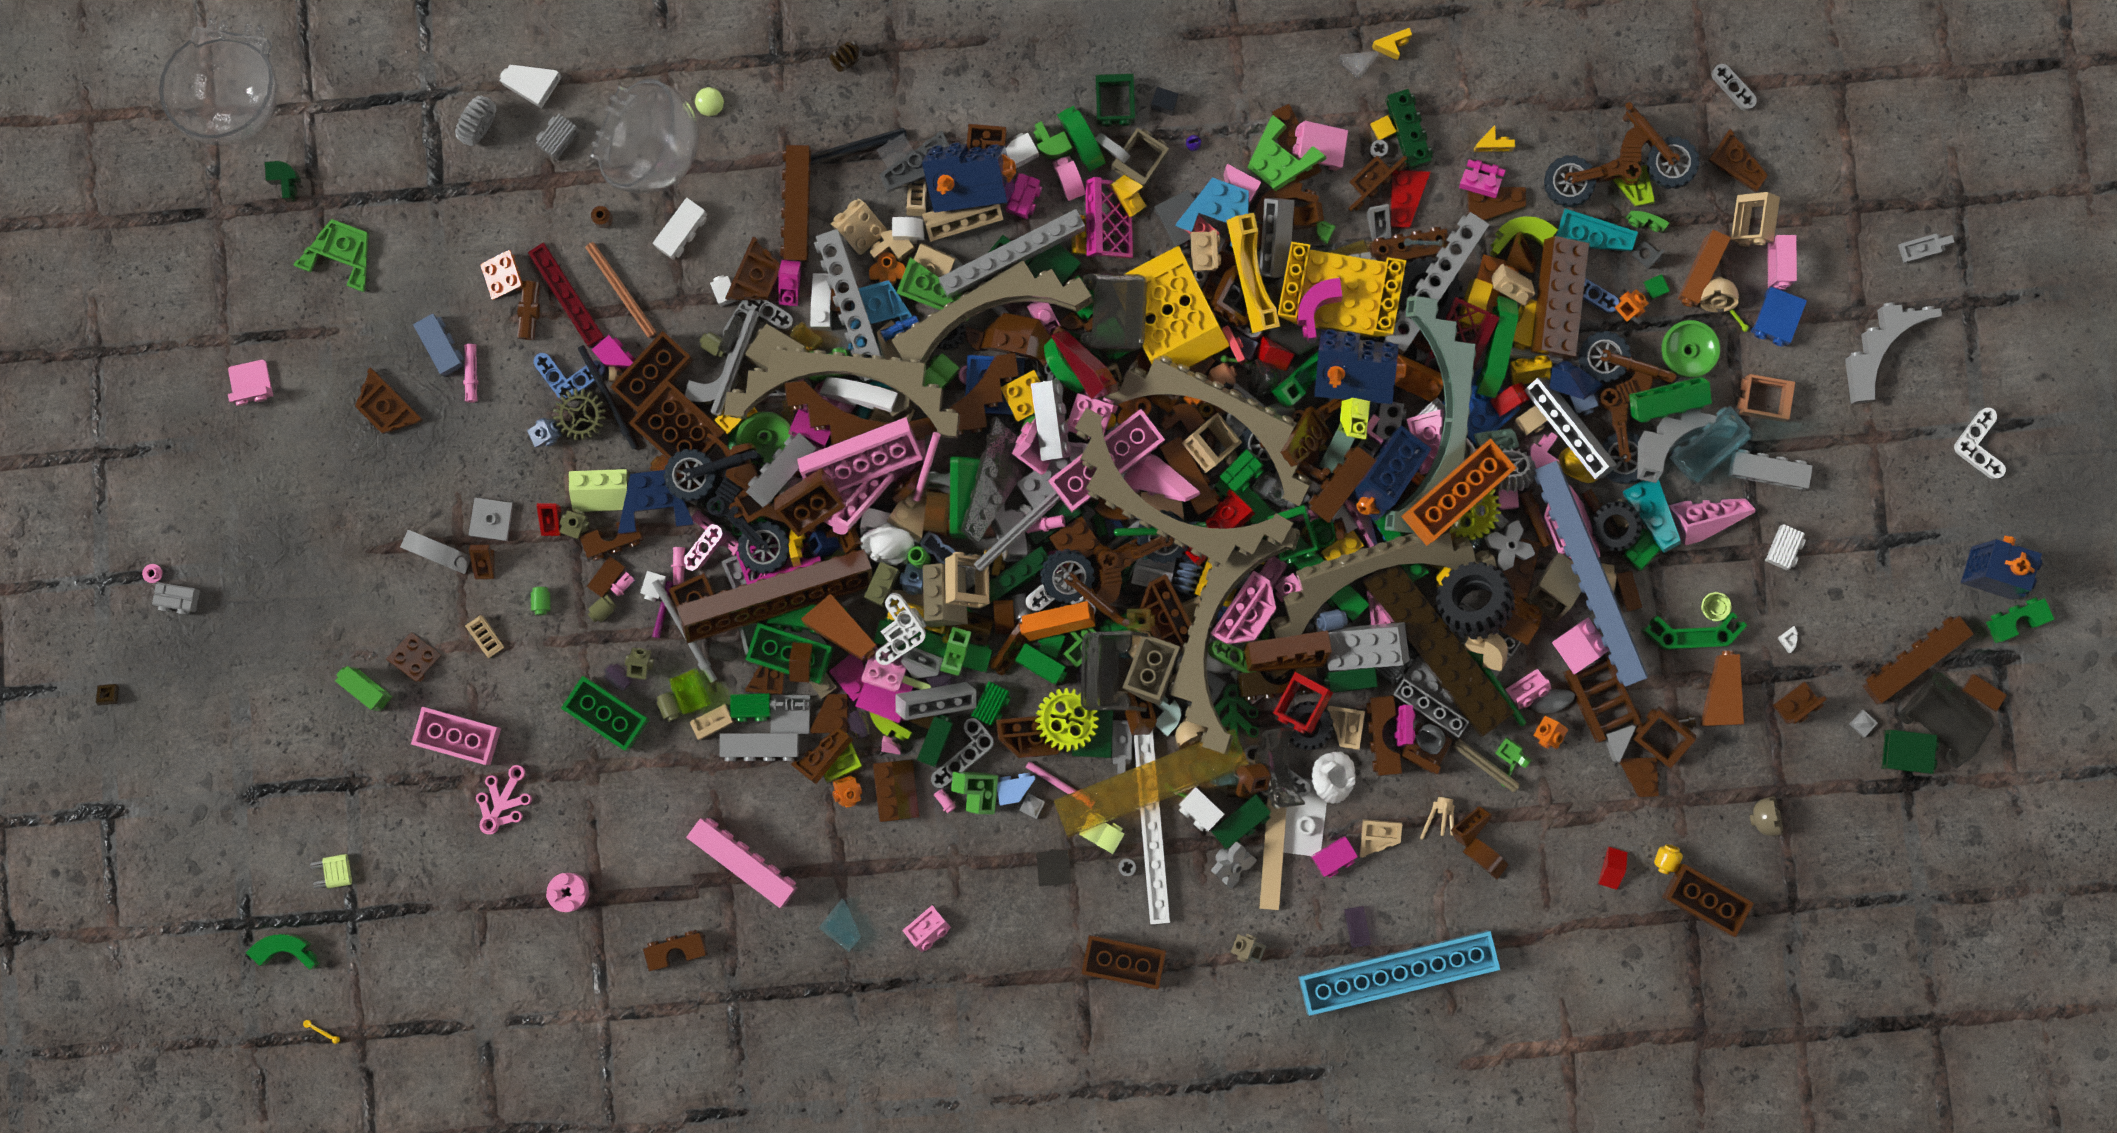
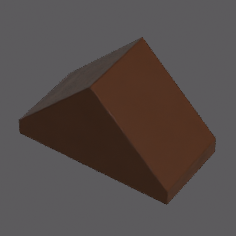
M1518 232L1509 250L1506 265L1528 273H1534L1537 260L1522 233Z
M793 642L789 658L790 682H810L813 644Z

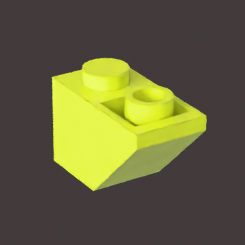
M1357 398L1342 401L1340 421L1347 437L1366 440L1370 401Z

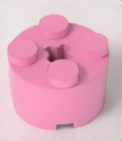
M561 873L555 876L548 884L546 898L550 905L560 912L576 911L582 908L589 899L588 883L577 873ZM570 888V893L572 895L566 896L565 889Z

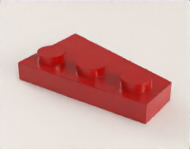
M1395 170L1392 173L1391 228H1410L1430 172L1402 170L1398 172Z

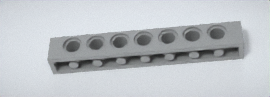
M1471 212L1467 217L1463 215L1457 224L1460 228L1457 232L1452 231L1447 239L1450 243L1446 248L1442 247L1436 255L1439 258L1436 264H1430L1426 270L1428 276L1425 280L1420 279L1415 287L1418 291L1414 296L1410 294L1409 297H1419V295L1425 294L1428 298L1437 299L1438 303L1490 224ZM1462 231H1468L1471 234V238H1463ZM1458 247L1460 254H1453L1451 248ZM1444 262L1449 264L1450 270L1444 271L1440 264ZM1430 279H1437L1439 281V286H1432L1430 284ZM1406 309L1404 312L1400 310L1396 315L1393 335L1384 336L1386 337L1384 342L1399 344L1398 353L1401 355L1405 353L1420 330L1411 318L1406 317ZM1405 326L1408 333L1405 335L1400 334L1398 327Z
M838 229L816 236L817 242L814 244L817 253L822 254L823 260L820 262L823 271H827L830 278L826 280L830 290L834 289L836 296H833V301L836 308L840 307L842 314H839L842 326L846 325L848 331L845 333L848 344L852 343L854 348L851 351L852 356L853 354H863L864 358L872 357V355L881 356ZM829 249L837 250L834 257L827 256ZM840 266L843 268L840 275L833 274L835 267ZM846 284L849 286V290L846 293L839 292L841 285ZM852 302L855 304L854 310H845L847 303ZM858 320L861 322V327L856 330L852 329V322ZM860 339H867L865 347L860 348L857 346ZM859 376L860 380L864 379L866 383L874 381L872 379Z

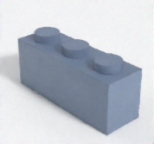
M431 314L413 324L442 376L445 377L464 366L462 362L464 357L459 349L455 350L453 346L455 341L450 333L447 334L444 327L446 325L441 317Z

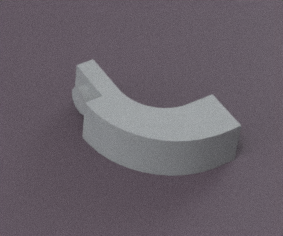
M728 352L723 373L716 381L709 384L688 382L685 396L693 404L709 405L714 403L733 352ZM738 373L736 375L730 392H732V390L736 388L740 380V375Z
M407 530L400 546L403 549L465 574L471 561L470 555L411 530Z

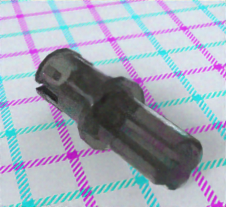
M734 316L728 329L724 330L723 339L718 346V349L724 353H729L735 339H738L737 334L743 323V319L739 316Z

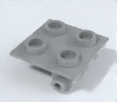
M771 695L770 733L809 734L810 695Z

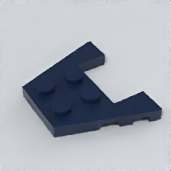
M665 470L630 474L618 534L637 532L635 512L674 507L676 527L694 525L684 500L674 496L666 487L664 479Z

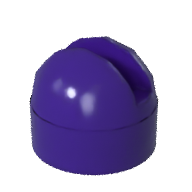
M1196 135L1189 136L1186 140V147L1190 151H1197L1201 147V139ZM1198 140V142L1189 144L1190 141Z

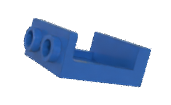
M1770 287L1765 292V300L1755 326L1751 329V333H1754V336L1759 339L1765 340L1767 338L1772 340V343L1777 346H1787L1792 341L1807 300Z

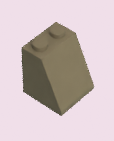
M1560 552L1550 562L1525 600L1526 603L1539 607L1544 615L1556 623L1571 609L1581 593L1578 584L1581 580L1579 575L1574 574L1571 564H1574L1573 561Z

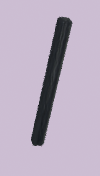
M900 128L811 154V165L907 138L906 129Z

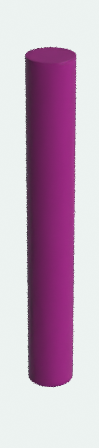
M666 581L665 591L670 597L669 589L673 587V582ZM662 600L652 637L660 638L667 608Z

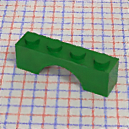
M1319 350L1272 391L1283 407L1296 403L1306 394V389L1316 380Z

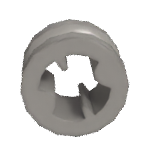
M1383 140L1374 141L1370 148L1373 157L1383 158L1388 151V145ZM1376 145L1384 147L1383 153L1375 152Z
M1125 858L1120 861L1118 868L1123 876H1131L1136 870V865L1133 860ZM1125 862L1133 865L1129 873H1126V870L1122 871Z

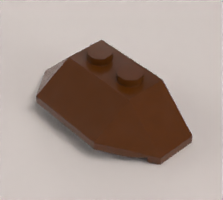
M1003 313L984 330L981 349L1006 354L1015 353L1016 356L1046 361L1044 345L1051 339V336L1039 319Z
M1165 574L1148 583L1139 609L1154 638L1180 646L1182 651L1184 643H1188L1190 637L1188 630L1191 622L1170 580Z
M1040 716L996 720L998 740L1018 758L1057 755L1060 752L1058 745L1051 748L1052 742L1045 743L1047 737H1040L1043 731L1036 728L1041 724L1035 722ZM1066 716L1064 719L1068 724L1070 721L1068 720V716ZM1053 722L1051 724L1054 731L1060 730V726L1057 723ZM1074 727L1070 728V732L1072 735H1074L1075 733Z

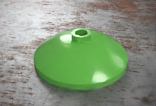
M1687 320L1675 324L1668 330L1663 338L1661 351L1664 362L1671 371L1682 377L1696 378L1708 373L1715 366L1720 355V344L1716 334L1709 326L1699 321ZM1685 348L1690 349L1691 353L1686 354Z
M773 412L752 414L739 426L736 434V445L753 443L756 446L755 451L765 458L764 462L771 463L774 460L772 458L773 454L779 448L783 450L786 446L784 442L790 436L788 432L791 426L784 417ZM765 432L767 433V435L765 437H761V433ZM752 461V464L754 463L755 466L759 464L757 461Z

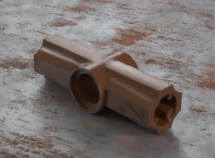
M523 281L521 301H519L517 310L519 318L518 339L535 340L536 322L540 316V304L538 303L540 295L539 282Z

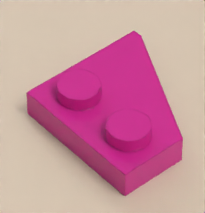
M850 654L829 672L854 702L859 698L865 683L862 681L864 666L860 659Z

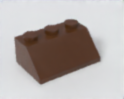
M822 468L774 498V511L797 537H800L846 507L833 480Z
M913 759L873 764L879 821L886 822L919 818Z

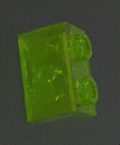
M697 668L669 679L671 690L674 692L678 701V707L683 714L693 713L711 704Z

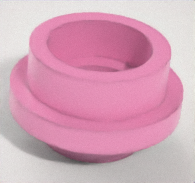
M156 564L147 565L142 572L144 580L149 583L160 581L163 574L162 569ZM154 570V576L150 577L149 572Z

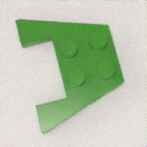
M1272 115L1247 168L1274 191H1277L1296 179V176L1300 173L1309 171L1313 165L1323 162L1327 158L1322 152L1312 146L1298 160L1274 142L1287 127Z
M331 219L318 234L317 239L310 247L306 248L304 254L299 260L295 261L293 266L311 273L318 255H322L354 267L347 286L364 293L369 234Z

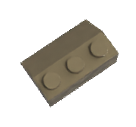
M945 564L923 565L924 622L929 627L968 624L966 606L946 604ZM958 566V592L967 593L966 567Z
M1143 634L1123 689L1143 700L1161 706L1181 654L1180 646Z

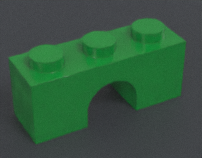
M2037 597L2026 601L2027 605L2020 607L2018 604L2008 608V613L2002 614V612L1991 615V620L1986 621V624L1994 642H2003L2019 635L2016 622L2020 617L2028 622L2030 628L2038 627L2054 620L2046 599L2038 600Z

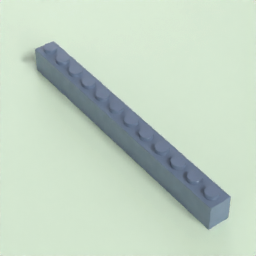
M1554 461L1535 469V481L1537 485L1542 486L1544 492L1541 495L1544 502L1549 503L1551 508L1549 515L1552 521L1556 520L1559 527L1556 528L1557 534L1560 539H1564L1566 544L1563 547L1567 557L1571 556L1574 563L1571 564L1572 570L1575 575H1579L1581 580L1578 583L1582 593L1586 592L1589 599L1586 600V604L1589 610L1593 611L1596 616L1593 619L1596 628L1601 629L1603 633L1601 640L1604 647H1608L1611 652L1608 656L1613 666L1616 665L1618 669L1616 676L1619 683L1628 686L1648 678L1646 669L1559 461Z

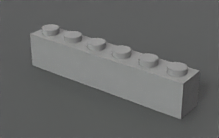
M1547 377L1537 378L1524 390L1594 479L1604 478L1618 465L1558 391L1549 389V379Z

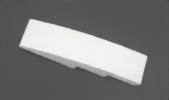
M826 377L819 393L822 396L854 407L858 404L870 409L876 407L888 412H892L898 397V393L891 390L833 377Z

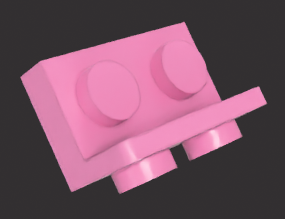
M932 905L902 931L922 953L930 949L936 940L944 937L951 926Z

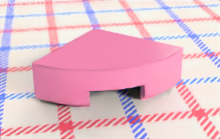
M883 736L881 751L900 755L901 745L893 742L891 737Z

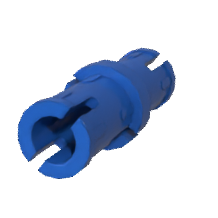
M914 315L904 321H897L895 325L880 330L886 342L894 338L898 333L911 329V326L919 321Z

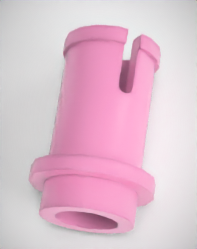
M626 572L615 585L612 584L611 590L618 597L624 595L623 592L635 580Z
M944 788L934 794V797L944 808L943 811H946L947 814L957 807L955 805L956 802L951 800Z

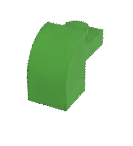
M1042 121L1035 124L1036 131L1033 133L1038 142L1041 141V143L1037 144V150L1042 156L1048 159H1059L1072 153V146L1064 131L1050 138Z
M952 627L940 671L959 676L970 642V631Z

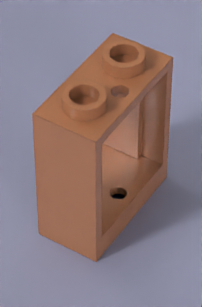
M1752 374L1747 375L1745 379H1742L1740 390H1743L1742 398H1739L1737 408L1740 409L1739 414L1780 422L1788 421L1790 419L1795 382ZM1751 383L1782 388L1778 414L1747 409Z

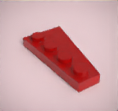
M1229 489L1223 502L1220 501L1216 507L1217 511L1205 523L1207 528H1240L1255 513ZM1189 547L1184 551L1197 566L1207 558L1203 555L1200 558L1192 554V549Z

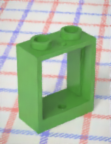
M347 666L337 673L338 678L335 682L370 710L381 712L393 697L358 668Z

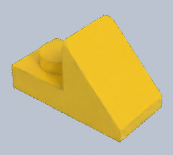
M1407 28L1375 40L1372 45L1373 50L1398 60L1400 53L1396 45L1403 46L1409 43L1412 36L1411 30Z
M1494 125L1476 144L1474 152H1512L1515 148V139L1509 140V137H1499L1496 140Z
M1126 175L1121 176L1109 185L1129 217L1134 216L1146 207V204L1137 192L1143 186Z

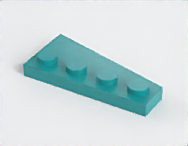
M1565 208L1555 236L1589 243V248L1632 251L1638 232Z
M1659 479L1656 483L1643 480L1623 491V496L1631 506L1635 507L1637 512L1639 511L1642 523L1663 553L1681 544Z

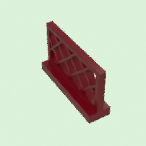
M1455 297L1445 320L1456 321L1459 329L1457 334L1461 335L1462 341L1475 344L1474 370L1500 317ZM1458 303L1465 305L1467 313L1457 317L1455 309ZM1477 312L1485 314L1482 322L1474 324L1472 314ZM1469 316L1472 326L1461 329L1458 320ZM1473 329L1475 333L1474 338L1466 342L1463 332ZM1430 349L1423 365L1440 372L1439 367L1433 368L1428 366L1431 359L1435 357L1432 349Z

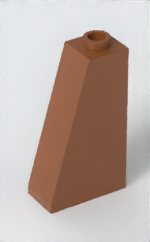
M1712 230L1704 238L1678 297V300L1682 301L1683 305L1695 307L1700 303L1703 291L1709 284L1731 237Z
M831 594L801 618L805 626L861 661L869 660L876 654L878 649L876 644Z
M1722 651V655H1718L1715 658L1701 718V726L1744 724L1740 654H1734V651Z

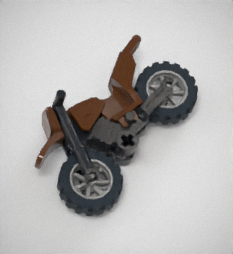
M708 433L707 437L722 448L726 455L725 458L713 461L706 454L695 449H685L670 457L664 469L665 485L674 496L684 501L704 499L713 491V487L717 482V475H720L721 472L724 473V479L715 492L717 496L707 502V510L717 517L726 516L742 532L738 540L737 549L739 557L746 567L752 571L767 574L779 570L786 564L790 556L788 535L778 525L761 520L770 518L784 524L786 523L774 511V502L762 507L746 493L750 487L748 483L754 476L759 477L757 468L754 463L752 464V461L763 463L765 460L762 455L755 451L756 446L753 443L736 445L730 449L720 439ZM688 461L696 462L693 468L689 467ZM684 463L686 468L683 471L678 470ZM677 473L683 474L685 476L681 480L677 481ZM704 478L701 484L698 480ZM686 480H688L687 489L680 486ZM696 482L699 487L691 490V484ZM717 503L720 504V511L716 510L715 505ZM815 526L809 531L811 533H814L815 531H817V527ZM761 533H767L770 535L768 539L765 540L762 537ZM773 536L778 544L771 545L769 543ZM750 545H754L758 550L751 554ZM778 547V552L775 556L772 553V548ZM760 552H762L761 562L754 558ZM765 553H768L773 559L765 562Z

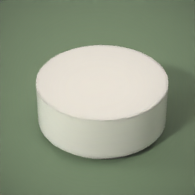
M1303 816L1297 820L1296 829L1299 834L1308 836L1315 831L1316 824L1311 817Z

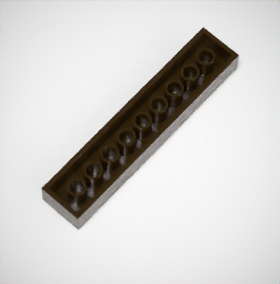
M1400 565L1379 569L1361 583L1391 623H1405L1407 643L1480 737L1485 736L1514 713Z

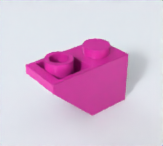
M781 261L778 273L779 305L798 306L801 262Z
M610 335L592 349L606 367L613 366L627 369L636 360L629 351L625 353L621 349L623 344L617 337L612 339Z

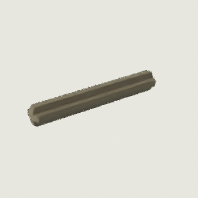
M1461 739L1454 743L1453 747L1510 791H1517L1520 786L1517 781Z

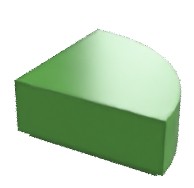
M1326 221L1317 223L1316 231L1320 240L1328 244L1336 226Z

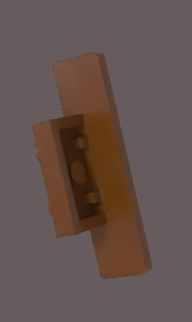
M1378 156L1367 164L1349 181L1361 197L1348 210L1350 212L1353 209L1355 211L1359 210L1364 205L1362 201L1367 196L1369 198L1373 197L1379 191L1377 187L1381 183L1384 185L1393 178L1391 174L1395 170L1399 172L1407 165L1405 163L1407 157L1403 156L1391 169Z

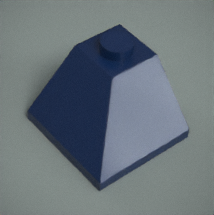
M1563 361L1552 367L1549 389L1584 400L1602 388V384L1570 362Z

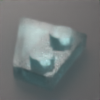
M843 898L819 927L820 930L848 952L851 951L862 937Z

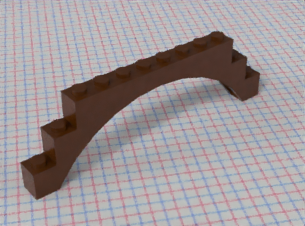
M1015 353L995 356L983 377L964 398L948 408L956 410V413L960 415L958 435H963V431L971 430V433L982 432V428L987 427L984 405L987 408L998 407V403L1003 402L1000 379L1005 383L1012 382L1015 377H1018ZM805 381L784 384L787 407H792V410L804 409L803 405H807L810 428L819 431L826 430V426H829L832 445L890 424L863 419L840 410L824 400ZM929 417L909 422L917 441L925 440V436L933 435L934 432H937V428Z

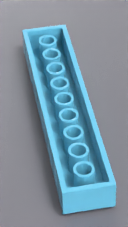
M1487 930L1299 975L1298 979L1306 1011L1310 1016L1498 971L1500 967L1491 931Z

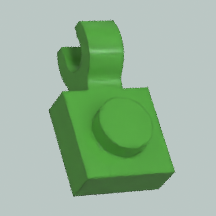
M1508 737L1505 738L1495 754L1510 765L1515 760L1522 767L1526 768L1532 761L1527 756L1521 754L1520 752L1523 748Z

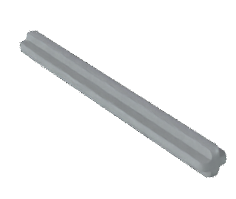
M749 310L713 403L711 413L716 416L722 415L726 402V393L731 391L759 317V313L755 310Z
M1053 491L974 563L976 569L983 571L1059 502L1061 498Z

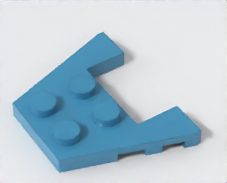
M1212 177L1175 226L1192 232L1199 213L1227 223L1226 220L1235 216L1248 214L1249 191Z
M889 280L858 288L870 324L900 317V321L912 317ZM851 302L852 311L855 308V304ZM858 320L853 321L851 324V328L855 330L861 327V322ZM864 338L858 341V347L866 346ZM852 343L848 344L849 350L854 349Z

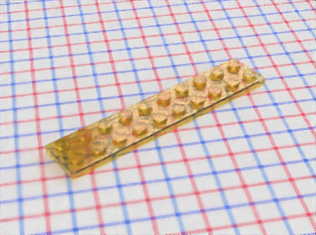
M1235 729L1227 731L1229 735L1234 736L1228 755L1202 747L1203 743L1199 742L1053 800L1067 837L1237 771L1240 766L1249 765Z

